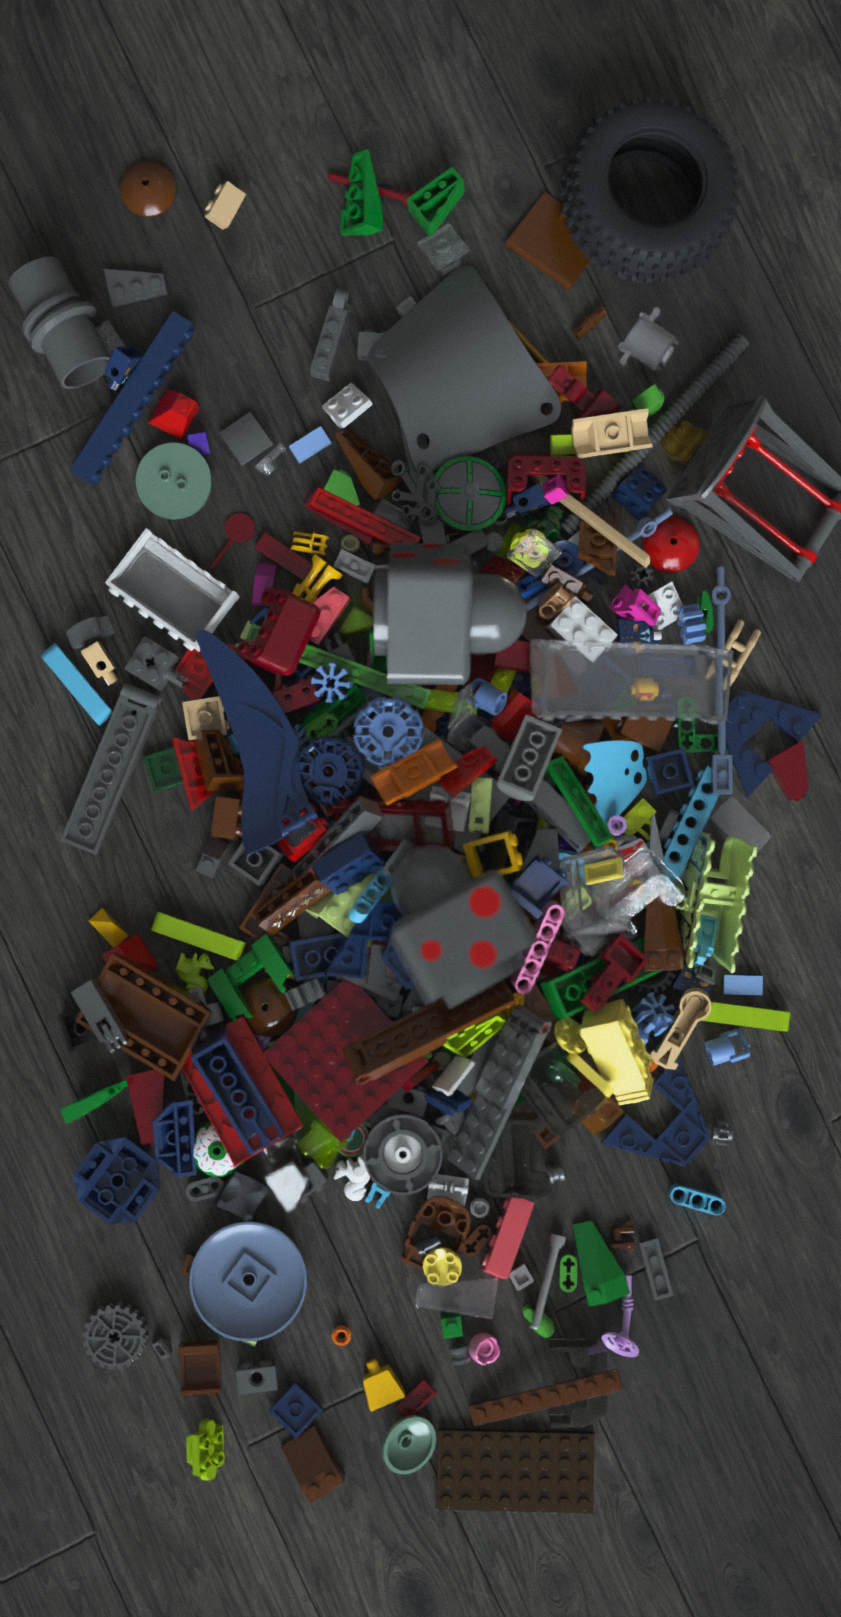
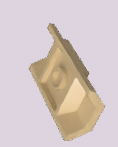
M648 408L573 419L571 433L573 449L578 459L651 448L652 442L649 438L647 427Z

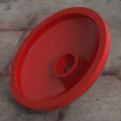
M670 516L657 525L652 535L643 538L642 546L643 551L649 554L651 566L661 572L677 573L687 569L695 561L699 553L700 541L695 528L688 521ZM670 539H675L676 544L672 545Z

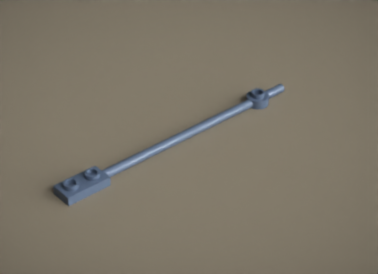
M668 508L653 519L651 517L641 519L637 529L627 535L626 538L634 541L640 536L648 537L652 535L659 523L673 515L672 511ZM587 562L575 577H580L595 566ZM552 587L527 602V612L537 606L540 597Z
M717 567V587L711 593V600L717 605L718 755H712V794L733 793L732 755H726L725 604L730 600L731 592L725 586L724 567ZM717 594H721L723 599H718Z

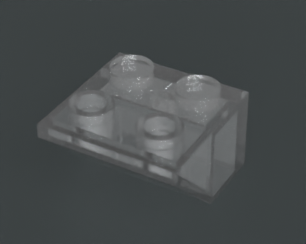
M580 912L564 926L566 929L564 933L572 942L576 940L580 944L578 949L585 956L589 954L593 957L608 942L607 938L583 912Z

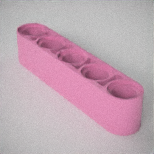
M550 900L542 908L543 914L537 918L533 927L539 941L522 952L526 963L534 962L532 967L526 968L525 965L512 975L511 983L521 994H526L532 989L564 917V910L556 901ZM552 908H557L555 914H549ZM544 926H549L547 932H541ZM540 943V949L534 950V946ZM526 979L523 985L518 986L520 980Z

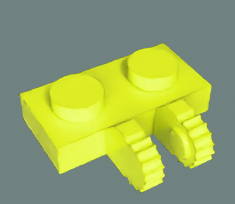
M644 798L623 817L627 823L623 834L634 835L638 832L646 841H649V834L641 829V827L646 823L651 828V821L649 819L657 811Z

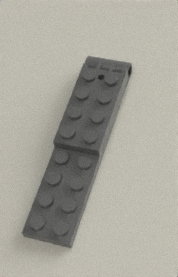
M128 683L123 685L60 841L98 855L125 786L129 783L162 700L161 696Z
M517 1004L513 1008L511 1016H508L475 1088L478 1094L447 1159L475 1180H480L542 1043L551 1028L549 1021L521 1004Z

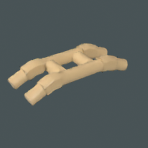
M742 620L736 622L725 642V665L732 668L725 680V690L727 691L738 676L761 634L760 630L755 629L746 645L736 641L744 625ZM731 647L742 652L736 662L726 657ZM717 658L705 676L709 681H712L717 673Z

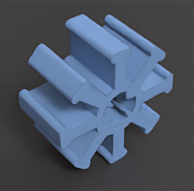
M698 603L680 606L677 609L679 616L677 625H680L679 634L680 638H683L684 645L701 642L706 639L704 633L706 624L702 622L703 611L700 610Z
M339 663L329 664L330 673L325 665L320 666L316 671H319L324 679L313 677L311 680V684H323V687L315 691L314 694L317 697H321L328 691L325 701L329 703L336 701L335 692L339 696V700L345 699L348 696L341 686L353 687V681H342L344 676L351 673L348 668L342 669L337 675ZM330 679L336 680L334 682L335 687L329 685L331 683Z
M653 992L648 993L633 1007L632 1011L638 1013L633 1019L636 1024L640 1022L646 1023L642 1030L643 1033L648 1034L653 1029L654 1036H659L675 1022L676 1017L669 1015L675 1010L674 1005L663 1006L666 996L661 994L655 999Z

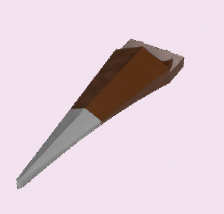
M653 814L651 816L648 882L642 954L649 960L643 969L644 972L683 970V948L656 819Z

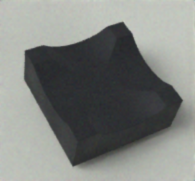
M235 1169L226 1179L214 1201L216 1206L250 1222L259 1203L270 1188L267 1183L240 1169Z

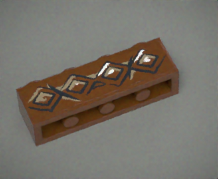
M312 866L254 911L257 924L271 935H274L331 890L319 881Z

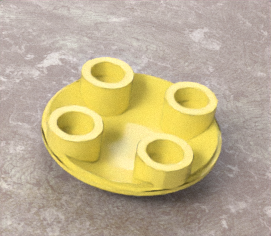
M567 1017L558 1020L555 1024L554 1033L556 1040L567 1052L580 1054L587 1047L580 1035L582 1024L580 1025Z
M439 1247L431 1250L425 1256L423 1270L431 1284L450 1285L458 1280L462 1271V1263L454 1251Z

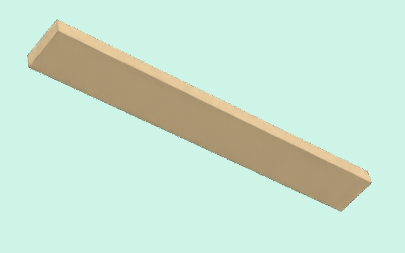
M529 475L534 483H540L542 489L543 483L550 480L545 475ZM569 493L567 497L559 501L645 568L650 564L649 554Z

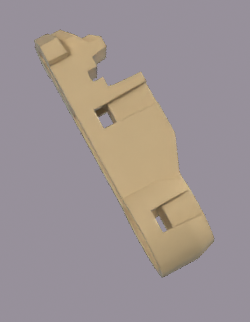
M696 987L684 991L679 1001L680 1007L674 1014L676 1017L675 1022L670 1025L669 1030L666 1029L664 1031V1037L662 1042L657 1045V1049H652L650 1052L652 1060L664 1067V1069L676 1070L678 1062L675 1060L698 1021L705 1019L711 1012V999L703 989Z

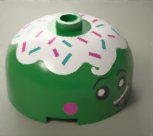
M210 1120L204 1122L194 1133V1160L198 1169L212 1177H226L231 1175L235 1169L239 1170L245 1163L244 1161L234 1167ZM216 1147L221 1150L218 1154L214 1152Z

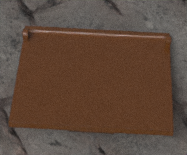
M544 192L509 237L505 245L563 287L570 290L592 258L587 259L585 257L586 252L583 254L576 246L578 241L574 242L569 233L571 228L567 229L564 219L567 216L562 215V203Z

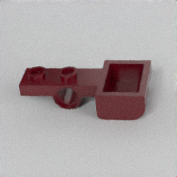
M560 365L557 366L547 379L553 387L581 410L575 419L618 413L623 408L603 389L599 388L595 395H593L581 382Z
M622 934L613 936L599 953L598 957L606 966L593 977L590 982V988L580 1000L593 1013L599 1012L622 980L626 983L633 982L649 960Z

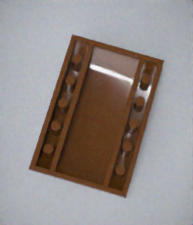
M111 953L97 982L123 1025V1032L129 1041L126 1045L122 1043L120 1049L174 1081L212 1012L202 1000L137 961ZM80 1011L75 1021L93 1032L84 1014ZM106 1017L103 1018V1019L101 1020L102 1023H103V1024L108 1023V1028H109V1030H111L112 1027H111V1025L109 1024L107 1018H106Z

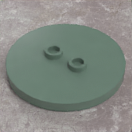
M166 443L150 450L141 460L136 472V489L142 503L155 515L170 520L184 519L197 513L207 502L212 489V475L206 460L198 451L185 444Z

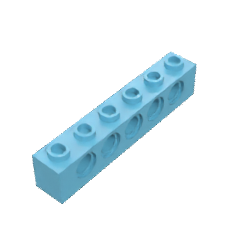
M708 766L704 770L700 769L695 779L698 781L696 787H691L687 796L690 798L688 804H683L679 813L682 816L679 822L676 821L672 828L674 833L671 839L668 838L663 846L666 849L663 857L667 876L675 881L680 879L694 850L696 841L703 831L720 795L712 794V768ZM703 784H707L710 787V793L703 792ZM695 801H699L702 804V810L699 811L694 808ZM687 818L694 821L693 828L686 825L685 821ZM679 835L686 838L685 845L678 843L677 837ZM671 852L678 855L677 862H672L669 859Z

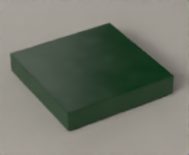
M174 747L143 756L154 793L183 784Z

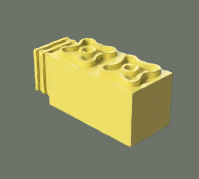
M621 999L605 1003L598 1013H593L589 1008H586L582 1026L580 1027V1035L584 1039L587 1051L592 1055L601 1077L615 1090L613 1093L616 1100H618V1104L623 1105L649 1100L654 1081L649 1072L652 1060L650 1054L646 1051L643 1038L639 1037L638 1027L632 1018L629 1006H626L624 1000Z

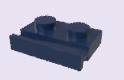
M435 1089L431 1090L430 1094H424L426 1102L452 1117L455 1112L459 1113L472 1105V1098L457 1089L449 1096L442 1091L437 1092Z

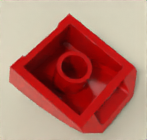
M513 689L508 695L507 702L501 713L496 716L494 715L491 719V725L499 736L512 743L515 742L525 715L542 720L547 712Z

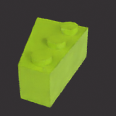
M503 1010L445 1039L447 1043L443 1046L461 1057H468L504 1027L507 1018Z

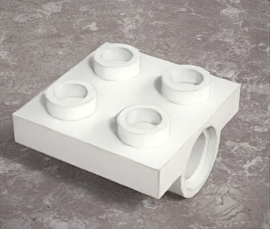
M350 383L329 399L322 407L341 429L345 428L373 404L365 394Z

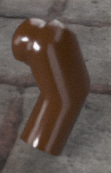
M362 588L361 605L369 613L374 614V601L370 598V588Z

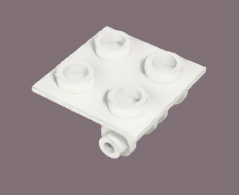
M672 581L648 595L661 608L656 625H651L653 631L661 630L679 618L677 609L683 606Z
M433 786L430 801L442 800L443 802H450L453 829L464 832L471 793L460 792L452 798L441 787ZM426 817V825L442 828L441 817Z
M437 1174L429 1184L427 1200L434 1196H444L465 1207L469 1179Z

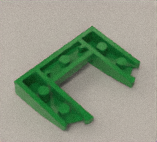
M265 934L252 944L253 949L228 969L221 968L207 979L215 995L233 1021H237L236 1015L245 1014L247 1019L253 1017L238 986L264 967L281 993H285L287 990L283 986L287 976L290 975L293 978L295 976L274 937Z
M127 1080L81 1097L61 1108L65 1123L67 1124L82 1117L110 1100L128 1086Z

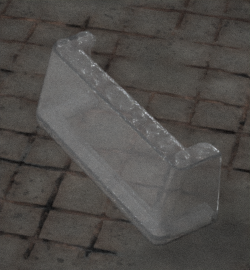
M531 639L532 713L536 714V717L548 721H553L554 717L566 718V715H573V718L584 719L585 715H592L591 718L603 719V716H610V719H621L622 716H628V719L640 720V717H646L647 720H658V717H664V720L675 721L676 717H680L684 721H694V718H700V721H708L709 724H719L720 721H727L733 651L708 645Z

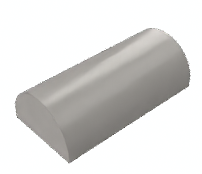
M525 715L498 779L497 787L512 798L522 801L533 800L562 729Z

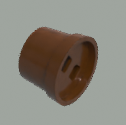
M563 719L560 726L562 732L551 759L563 756L569 767L576 769L577 773L588 777L590 772L586 771L585 767L591 759V754L583 746L603 742L607 723L588 720L564 722Z

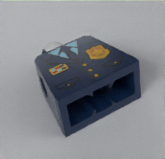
M132 345L115 348L104 371L110 378L107 386L117 390L120 384L126 383L144 354Z
M540 483L513 496L514 503L505 507V511L509 518L520 514L521 518H525L528 514L532 515L549 506ZM524 502H528L525 507H522Z
M618 620L616 623L619 659L649 652L652 649V642L662 641L661 630L650 631V626L646 622Z
M706 956V960L704 961V965H706L708 956ZM696 958L692 968H689L684 960V969L678 971L670 986L682 991L697 987L703 989L709 995L711 984L701 983L696 978L698 967Z

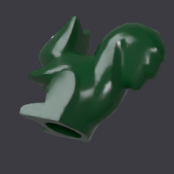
M557 505L545 507L542 512L543 518L539 520L528 514L525 530L534 529L542 532L548 544L556 541L560 534L561 524L559 520L562 519L564 514L562 508Z

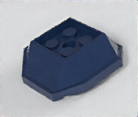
M127 1136L98 1141L73 1174L78 1201L108 1224L136 1222L160 1190L158 1161ZM115 1175H120L123 1178V1184L115 1182Z

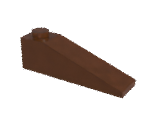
M350 429L336 432L337 440L362 486L375 500L388 497L404 483L401 476H396L392 473L393 460L387 461L382 457V452L369 448L367 446L368 442Z

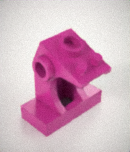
M626 584L620 589L609 606L623 620L645 621L649 626L656 625L661 608L641 589H634L632 591Z

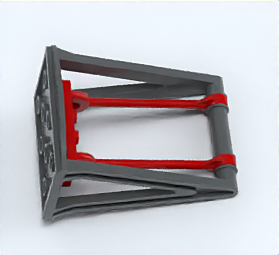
M759 395L727 404L714 425L690 458L666 500L670 504L687 509L793 581L800 582L807 569L812 566L818 557L819 550L838 520H841V477L774 413L767 399ZM759 418H761L787 444H785L784 442L770 434L768 431L757 425ZM761 442L837 493L835 498L830 499L765 448ZM745 446L755 449L826 506L825 514L805 545L801 547L730 493L729 488L722 482L726 475H729L734 469L733 464L736 459L743 455L745 451L743 448ZM718 496L724 497L789 547L796 554L794 563L792 564ZM694 500H698L710 506L727 522H725L724 520H722L721 518H719L718 516H716L715 514H713L712 512H710Z

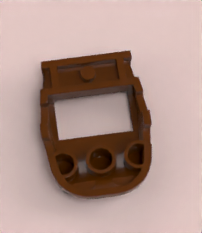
M434 1196L426 1200L412 1221L401 1261L424 1271L423 1261L426 1255H420L416 1244L412 1243L420 1223L456 1238L451 1250L459 1255L460 1251L464 1248L465 1239L470 1228V1216L467 1209L462 1204L444 1196Z

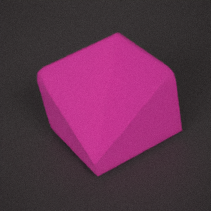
M560 475L543 483L544 497L551 504H555L568 496L566 481Z

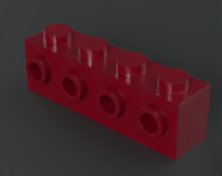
M305 677L297 680L296 685L290 686V684L279 687L277 692L272 693L270 691L285 715L321 702L320 698L314 694L317 690L315 685L311 684L312 679L308 680Z

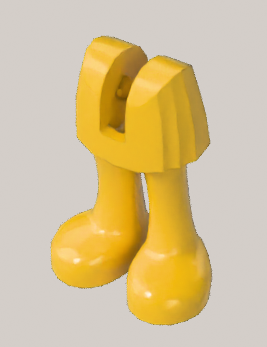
M314 554L312 557L313 565L309 574L301 584H296L292 594L301 598L306 594L307 596L304 599L311 603L319 599L317 596L329 580H339L343 576L342 573L317 554ZM325 568L319 580L309 589L318 573Z

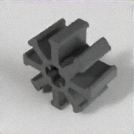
M320 977L284 993L292 1011L327 995Z

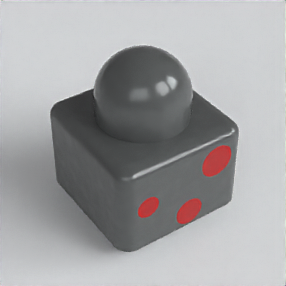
M391 543L389 568H376L375 656H388V683L464 684L470 676L471 653L487 654L502 651L511 646L524 630L527 608L519 589L511 581L498 575L472 574L470 551L463 544Z
M435 845L422 846L410 851L396 865L391 879V892L403 919L394 925L390 935V943L425 1005L443 997L448 1008H451L527 965L521 951L537 943L539 939L500 872L488 871L474 879L461 857L445 847Z

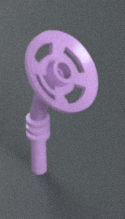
M626 1274L630 1294L622 1298V1301H624L622 1302V1310L624 1312L621 1332H605L602 1335V1341L610 1350L619 1355L636 1357L639 1353V1348L628 1336L631 1310H633L632 1275Z

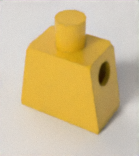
M372 1359L366 1363L369 1373L363 1376V1384L371 1412L405 1397V1389L389 1365L380 1368L377 1359Z

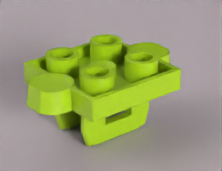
M208 1418L201 1420L197 1433L187 1435L186 1438L187 1462L193 1466V1475L200 1476L202 1480L214 1479L217 1468L224 1465L225 1458L223 1424H215L213 1420Z

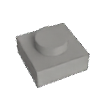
M525 1263L511 1270L509 1274L517 1291L534 1282Z

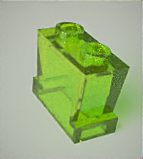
M318 1118L310 1125L313 1129L296 1145L300 1147V1151L303 1154L311 1156L317 1166L328 1169L333 1165L339 1151L346 1148L349 1141L345 1138L340 1142Z

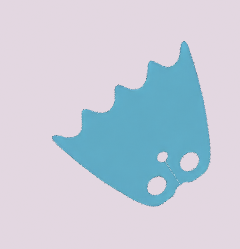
M605 741L583 746L591 754V759L586 765L585 770L592 773L594 777L588 792L596 796L595 808L605 824H607V821L612 816L620 815L640 793L646 783V769L642 763L644 758L643 747L637 742ZM633 750H637L639 753V757L635 762L631 760ZM628 768L629 774L625 775V769ZM637 772H640L642 775L639 784L634 782V775Z

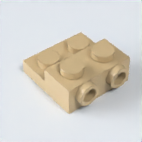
M220 697L182 702L188 740L197 739L200 730H220L222 735H226L227 730H230L228 719H224L223 712L225 710Z

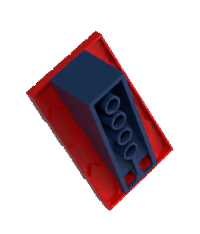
M243 1014L237 1017V1021L232 1020L196 1041L182 1067L234 1167L303 1127L296 1110L269 1061L262 1055L264 1052Z

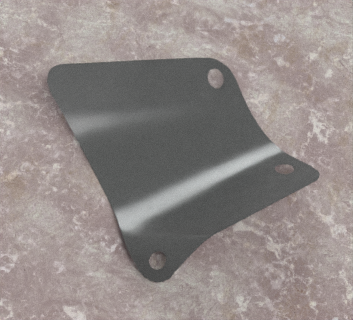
M463 265L456 268L371 347L368 354V361L382 381L396 408L413 464L417 470L419 466L427 465L431 468L432 472L454 458L470 456L512 437L553 424L561 412V402L552 385L547 381L545 375L532 359L482 278L472 266ZM384 348L388 351V356L379 359L375 356L376 350ZM547 402L553 405V412L550 415H543L540 411L541 405ZM420 433H425L429 437L430 443L426 449H420L417 445V437Z

